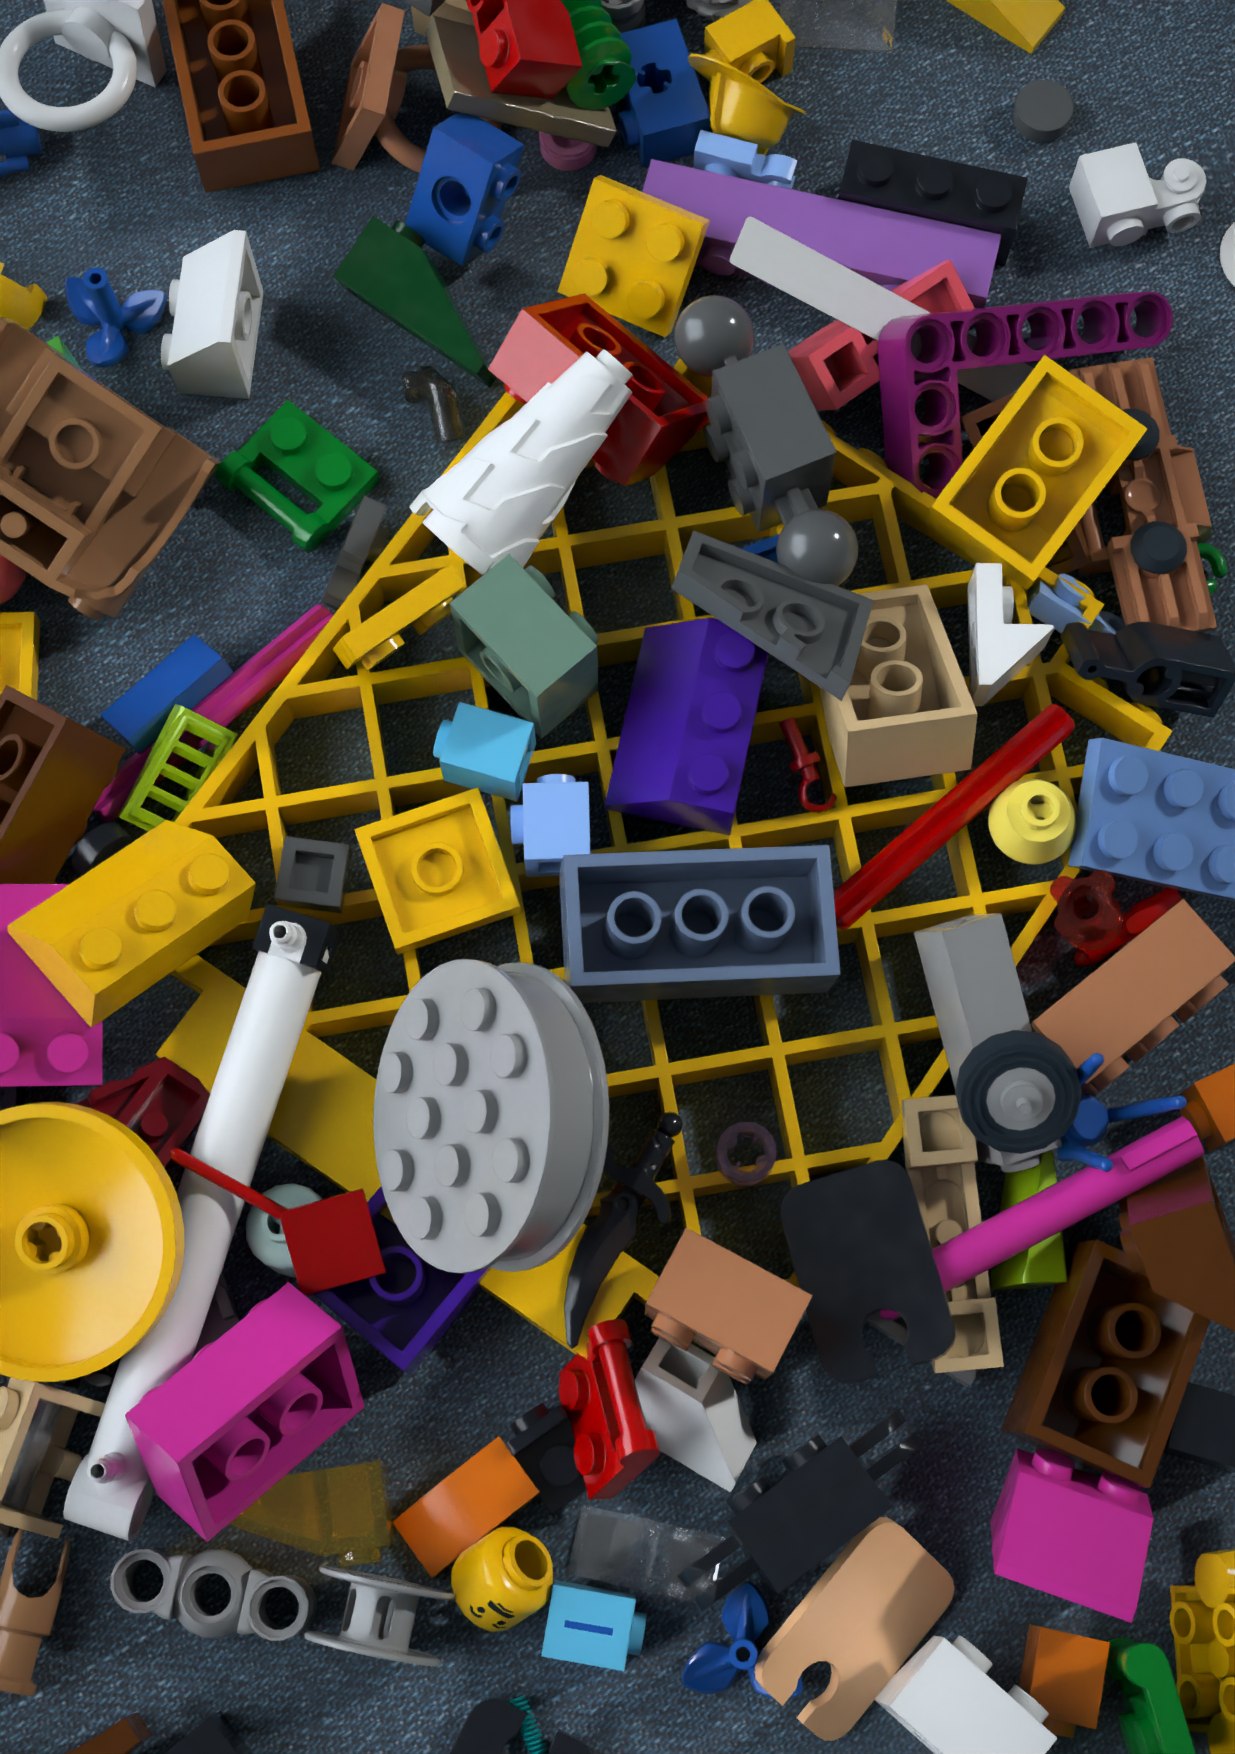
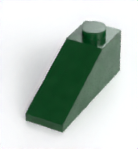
M373 216L332 277L351 295L490 388L496 380V376L488 370L490 365L436 265L422 250L426 240L399 220H396L390 228Z

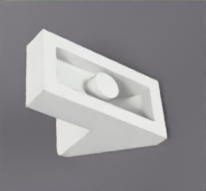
M976 563L967 587L969 684L974 706H983L1046 647L1054 630V626L1049 624H1011L1014 608L1012 586H1003L1002 563Z

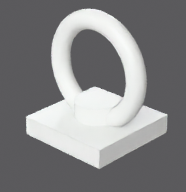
M44 0L47 12L22 22L5 38L0 46V97L2 101L22 121L49 131H78L104 122L117 113L127 102L134 89L136 79L156 88L167 71L152 0ZM54 36L56 44L112 68L113 74L107 87L92 100L71 107H54L34 100L23 90L18 78L21 60L32 46Z

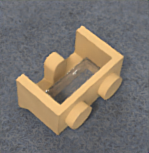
M11 1377L7 1387H0L1 1524L59 1539L63 1525L42 1516L43 1507L54 1477L72 1481L82 1462L81 1455L65 1449L78 1411L101 1417L105 1403L45 1383L19 1380Z

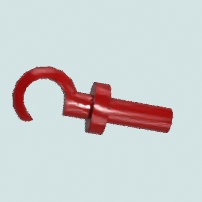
M794 717L785 719L779 724L795 761L788 765L792 773L800 771L803 777L798 788L799 801L810 812H826L836 802L837 797L835 793L832 792L829 801L824 805H814L808 800L806 795L808 785L820 779L815 764L822 760L818 752L809 753Z

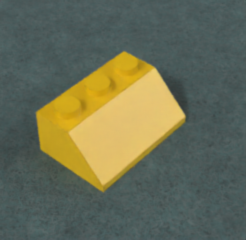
M165 820L7 925V932L85 1022L93 1028L249 917L256 882L213 835Z

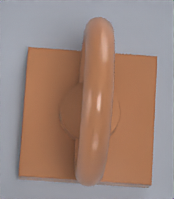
M382 3L351 61L331 164L354 171L375 134L378 141L393 158L415 172L420 173L426 150L407 139L397 127L395 119L404 96L407 73L417 69H436L429 45H412L398 50L405 10ZM481 118L501 130L502 122Z

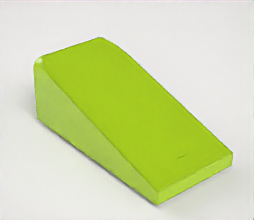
M1052 1150L1039 1154L1040 1163L1034 1167L1005 1173L999 1213L1057 1183L1054 1152ZM1062 1231L991 1268V1290L1033 1289L1067 1282Z

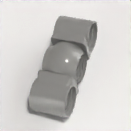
M162 1548L136 1549L125 1554L116 1563L111 1574L110 1588L114 1600L123 1609L132 1613H155L162 1619L167 1620L177 1618L189 1633L203 1639H223L235 1633L242 1635L256 1633L270 1641H283L303 1633L312 1624L317 1612L315 1593L313 1588L304 1579L295 1575H274L260 1568L253 1569L241 1555L227 1549H207L195 1555H174ZM146 1560L156 1563L163 1574L161 1591L150 1601L141 1598L133 1586V1575L136 1568ZM213 1573L223 1576L231 1589L230 1602L223 1612L219 1614L207 1611L202 1606L199 1598V1589L202 1582ZM278 1587H285L291 1590L296 1595L299 1603L297 1618L289 1627H279L273 1624L266 1613L267 1598Z

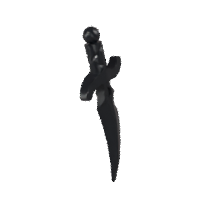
M665 1112L659 1116L656 1123L657 1130H651L631 1168L619 1166L614 1160L612 1148L607 1144L603 1169L617 1183L610 1194L600 1199L598 1217L593 1224L586 1228L577 1246L569 1272L564 1316L567 1345L571 1349L578 1345L584 1321L602 1282L620 1253L636 1235V1217L641 1205L646 1199L650 1200L657 1210L660 1223L666 1226L671 1222L669 1200L661 1188L653 1181L675 1143L672 1138L677 1136L682 1129V1120L674 1112Z

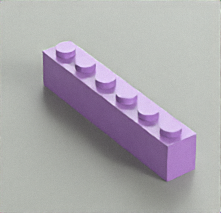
M653 159L650 161L642 191L710 220L695 265L702 266L713 274L731 275L734 273L757 278L730 263V256L747 217L751 216L889 291L941 262L951 260L974 308L985 307L1002 235ZM761 280V281L764 282L765 284H767V285H769V286H772V287H775V286H773V285H771V284H769V283H767V282Z

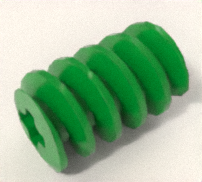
M561 0L569 12L582 63V68L565 85L570 99L580 108L591 111L604 109L622 99L636 81L635 69L630 65L632 59L630 48L622 40L618 28L612 24L611 17L603 9L601 0Z

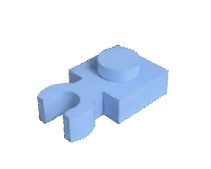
M700 130L694 149L693 168L792 189L795 181L794 172L797 160L781 154H771L768 156L757 154L758 144Z
M1059 574L1060 577L1089 594L1088 590L1081 587L1074 580L1075 578L1067 574ZM1060 577L1057 578L1056 587L1051 588L1040 580L1027 590V609L1030 610V614L1045 624L1053 625L1054 629L1062 633L1068 623L1079 621L1091 624L1082 616L1085 611L1080 608L1079 601L1085 599V597ZM1101 611L1088 629L1115 635L1117 631L1125 627L1124 620L1110 612Z

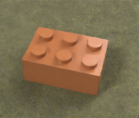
M1182 899L1031 1023L1032 1032L1039 1033L1059 1044L1074 1063L1076 1069L1092 1054L1100 1053L1103 1055L1104 1063L1081 1086L1082 1094L1095 1097L1130 1067L1122 1058L1127 1054L1134 1063L1138 1062L1180 1026L1172 1017L1174 1014L1182 1023H1185L1229 985L1221 974L1235 962V956L1189 904Z

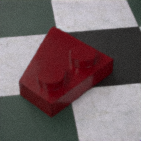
M162 1057L136 1069L134 1075L126 1080H112L89 1091L86 1099L75 1104L107 1114L124 1124L151 1148L166 1170L172 1162L169 1156L170 1151L174 1148L181 1149L201 1123L211 1093L206 1090L198 1078L166 1057Z

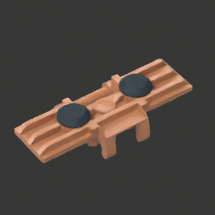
M1153 357L1069 369L1068 372L1147 428V431L1106 484L1107 493L1109 492L1110 495H1120L1126 529L1122 536L1112 537L1108 546L1105 547L1095 502H1093L1080 519L1092 562L1078 568L1079 573L1086 575L1113 573L1125 626L1135 622H1152L1201 633L1215 631L1217 623L1197 542L1206 543L1211 538L1212 524L1194 450L1190 447L1178 446L1175 434L1171 435Z

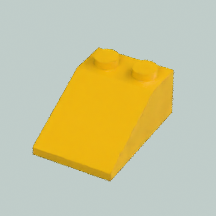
M1044 355L931 505L924 523L979 563H1002V573L1006 576V579L1010 578L1024 588L1026 593L1147 431V428ZM996 537L1000 538L1004 542L1008 543L1012 547L1016 548L1020 552L1032 558L1034 561L1030 563L1025 558H1023L1018 553L1009 548L1007 545L998 540Z

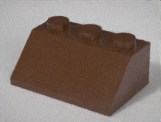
M8 685L5 686L0 695V884H56L57 875L72 847L85 833L87 820L103 790L115 778L118 763L126 748Z
M1202 1156L1118 1201L1121 1214L1118 1216L1123 1231L1120 1233V1239L1133 1274L1145 1270L1154 1293L1235 1332V1242L1205 1158Z
M1097 1239L1071 1243L1065 1258L1067 1282L1055 1284L1001 1431L1041 1449L1057 1452L1069 1458L1072 1462L1100 1472L1109 1473L1144 1488H1150L1210 1320L1154 1293L1146 1271L1133 1274L1124 1251Z

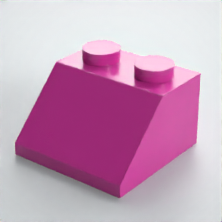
M1016 1448L990 1521L994 1574L1132 1623L1137 1609L1154 1520L1148 1495L1141 1492L1142 1489L1139 1485L1107 1472H1103L1101 1477L1075 1469V1464L1069 1458L1057 1452L1037 1449L1035 1454Z

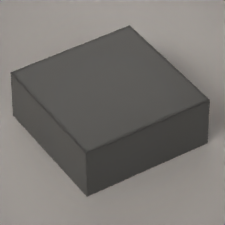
M285 836L274 895L277 905L342 913L352 856L350 845Z

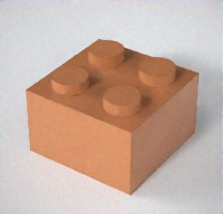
M685 1228L646 1302L644 1315L654 1320L651 1325V1333L684 1351L688 1350L691 1342L702 1346L716 1354L711 1364L713 1367L748 1385L754 1375L765 1381L774 1372L813 1295L698 1233Z

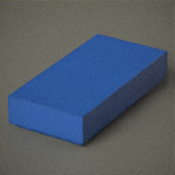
M193 634L100 714V716L117 735L140 754L158 738L175 704L191 710L225 681L233 671L223 657Z

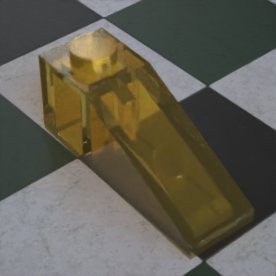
M378 1460L285 1475L228 1525L319 1556L339 1554L340 1568L381 1561L380 1547L396 1545L386 1462Z

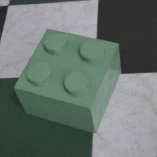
M508 554L449 603L458 650L523 720L534 723L535 733L542 739L598 691L599 660L596 643L599 639L590 624L579 613L573 611L567 615L552 599L555 596V592L539 570L532 565L524 570Z

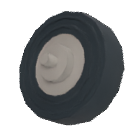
M1020 1030L992 1035L974 1047L959 1068L955 1088L961 1118L979 1141L997 1151L1018 1154L1044 1149L1064 1136L1077 1117L1082 1096L1077 1069L1062 1047L1039 1033Z

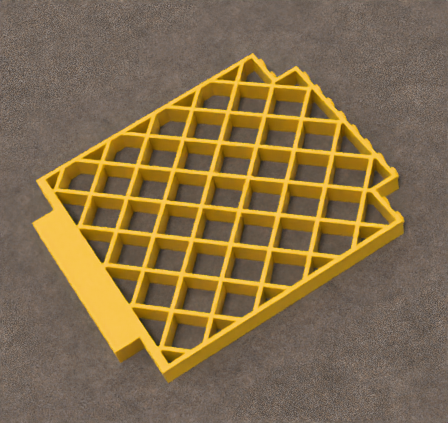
M680 358L673 368L710 398L712 377L697 374L688 368ZM505 392L442 475L447 473L454 465H457L486 435L511 419L525 404L520 403ZM822 420L837 451L832 477L849 488L829 491L827 506L819 509L835 512L848 523L873 519L887 580L886 585L851 590V592L859 594L927 584L937 609L968 604L967 587L974 570L915 580L910 578L897 518L975 566L976 563H979L924 523L931 505L937 498L932 497L926 492L921 493L912 483L889 470L886 463L874 452L865 448L856 449L836 437L834 430ZM709 421L678 452L707 448L703 428L709 425ZM591 458L585 468L595 466V461ZM664 465L655 475L649 477L658 520L568 535L564 508L562 507L551 522L554 537L539 540L540 542L523 566V569L525 570L532 565L543 575L560 572L568 615L576 611L584 618L575 569L665 554L672 587L683 558V551L686 550L693 530L725 543L779 535L784 524H779L758 533L750 514L742 516L736 507L676 517ZM433 508L424 516H418L414 513L410 515L181 812L175 823L213 835L215 838L268 829L277 883L285 836H288L287 825L379 809L382 820L396 815V806L447 798L471 790V788L444 781L441 767L390 776L378 708L380 704L473 689L475 705L489 710L485 686H491V684L465 657L372 672V668L367 671L360 661L356 664L358 675L325 680L340 661L333 650L340 638L375 615L385 601L399 599L449 564H452L466 585L456 594V597L482 577L479 572L449 547V555L417 560L436 536L422 523L433 511ZM996 537L998 540L1007 545L1009 548H1011L1013 551L1018 553L1020 556L1025 558L1030 563L1034 561L1032 558L1028 557L1024 553L1020 552L1016 548L1012 547L1008 543ZM1044 567L1032 585L1041 580L1053 588L1056 587L1057 578L1060 576ZM1002 573L1003 586H1012L1014 608L1011 624H1033L1030 610L1027 609V592L1025 593L1024 588L1010 578L1006 579V576ZM1060 577L1085 597V599L1079 601L1080 608L1085 611L1082 616L1093 624L1105 604L1095 599L1092 590L1084 583L1074 579L1082 588L1088 590L1089 594ZM672 589L678 620L597 634L599 639L596 643L599 660L598 667L637 661L644 631L647 627L703 618H717L712 615L696 617L693 602ZM1083 623L1084 625H1086L1087 629H1088V628L1090 627V625H1091V624ZM1064 644L1061 645L1050 662L1042 663L1039 653L985 703L990 704L1023 698L1028 722H1030L1048 705L1052 704L1050 697L1052 696L1121 741L1156 751L1161 750L1173 732L1162 724L1160 716L1149 707L1136 702L1129 704L1110 692L1108 685L1101 677L1086 680L1078 675L1076 669L1068 665L1071 659ZM798 673L805 704L756 713L750 745L786 739L779 723L794 717L801 735L812 736L814 750L818 752L822 760L817 764L825 802L829 801L832 792L837 797L832 808L821 813L808 812L739 825L735 813L731 835L705 830L627 844L622 814L605 809L612 847L591 850V854L779 847L833 837L842 882L844 883L862 868L854 833L914 823L957 785L955 772L931 775L933 791L848 805L844 784L829 741L819 686ZM966 676L964 680L970 693L969 676ZM597 691L585 702L592 741L534 751L524 783H535L537 778L548 774L575 776L598 772L605 805L620 736L607 739L599 693ZM363 708L375 779L282 795L274 746L291 723L299 718ZM1060 743L1038 762L1040 772L1025 774L1019 780L1029 778L1041 779L1054 784L1069 797L1077 815L1074 795L1080 794L1085 764L1067 767L1062 743ZM259 767L264 798L230 804ZM491 794L501 853L521 907V913L513 915L520 962L534 964L521 892L559 885V876H526L525 862L516 863L505 798ZM991 804L984 810H989ZM966 825L946 843L958 897L872 913L870 909L848 929L841 930L837 927L838 945L856 943L873 1023L872 1027L782 1042L773 995L754 996L763 1046L669 1063L657 1000H642L641 1004L653 1066L606 1074L609 1098L658 1089L662 1114L674 1112L679 1115L673 1086L768 1069L786 1159L690 1176L681 1130L677 1136L672 1138L675 1143L669 1152L674 1179L656 1182V1184L664 1192L669 1202L679 1201L684 1230L688 1228L701 1235L694 1197L790 1180L791 1186L794 1188L799 1184L809 1182V1176L851 1169L874 1161L887 1160L903 1137L902 1101L928 1098L949 1068L945 1049L943 1048L912 1096L910 1095L900 1045L939 1039L941 1034L936 1015L899 1022L894 1021L877 938L919 931L971 914L1001 913L1004 916L1035 910L1011 946L1016 967L1081 870L1068 866L1072 843L1061 855L1063 870L1056 880L982 893ZM375 889L345 893L342 913L277 905V907L319 919L332 925L384 916ZM265 908L250 910L249 917L208 947L255 939ZM418 948L403 953L409 993L423 978ZM196 954L170 974L200 994V996L155 1055L159 1059L166 1057L198 1078L206 1090L211 1093L246 988ZM564 967L549 970L565 982ZM408 995L319 1011L314 1010L312 999L266 1136L347 1193L363 1188L367 1202L381 1187L376 1163L373 1129L374 1097L377 1079L318 1038L391 1025ZM878 1050L894 1121L882 1141L805 1155L787 1066ZM611 1191L596 1193L586 1217L599 1214L600 1199L610 1194ZM646 1199V1201L641 1205V1207L654 1204L650 1200ZM387 1206L381 1215L395 1224ZM582 1224L569 1244L556 1257L544 1265L518 1272L500 1271L491 1268L479 1284L488 1294L573 1354H579L587 1359L586 1344L589 1342L588 1330L600 1322L620 1319L633 1299H636L645 1306L659 1276L622 1251L596 1294L584 1321L578 1345L571 1349L567 1345L564 1304L568 1276L576 1249L588 1227ZM795 1271L789 1279H784L800 1288Z

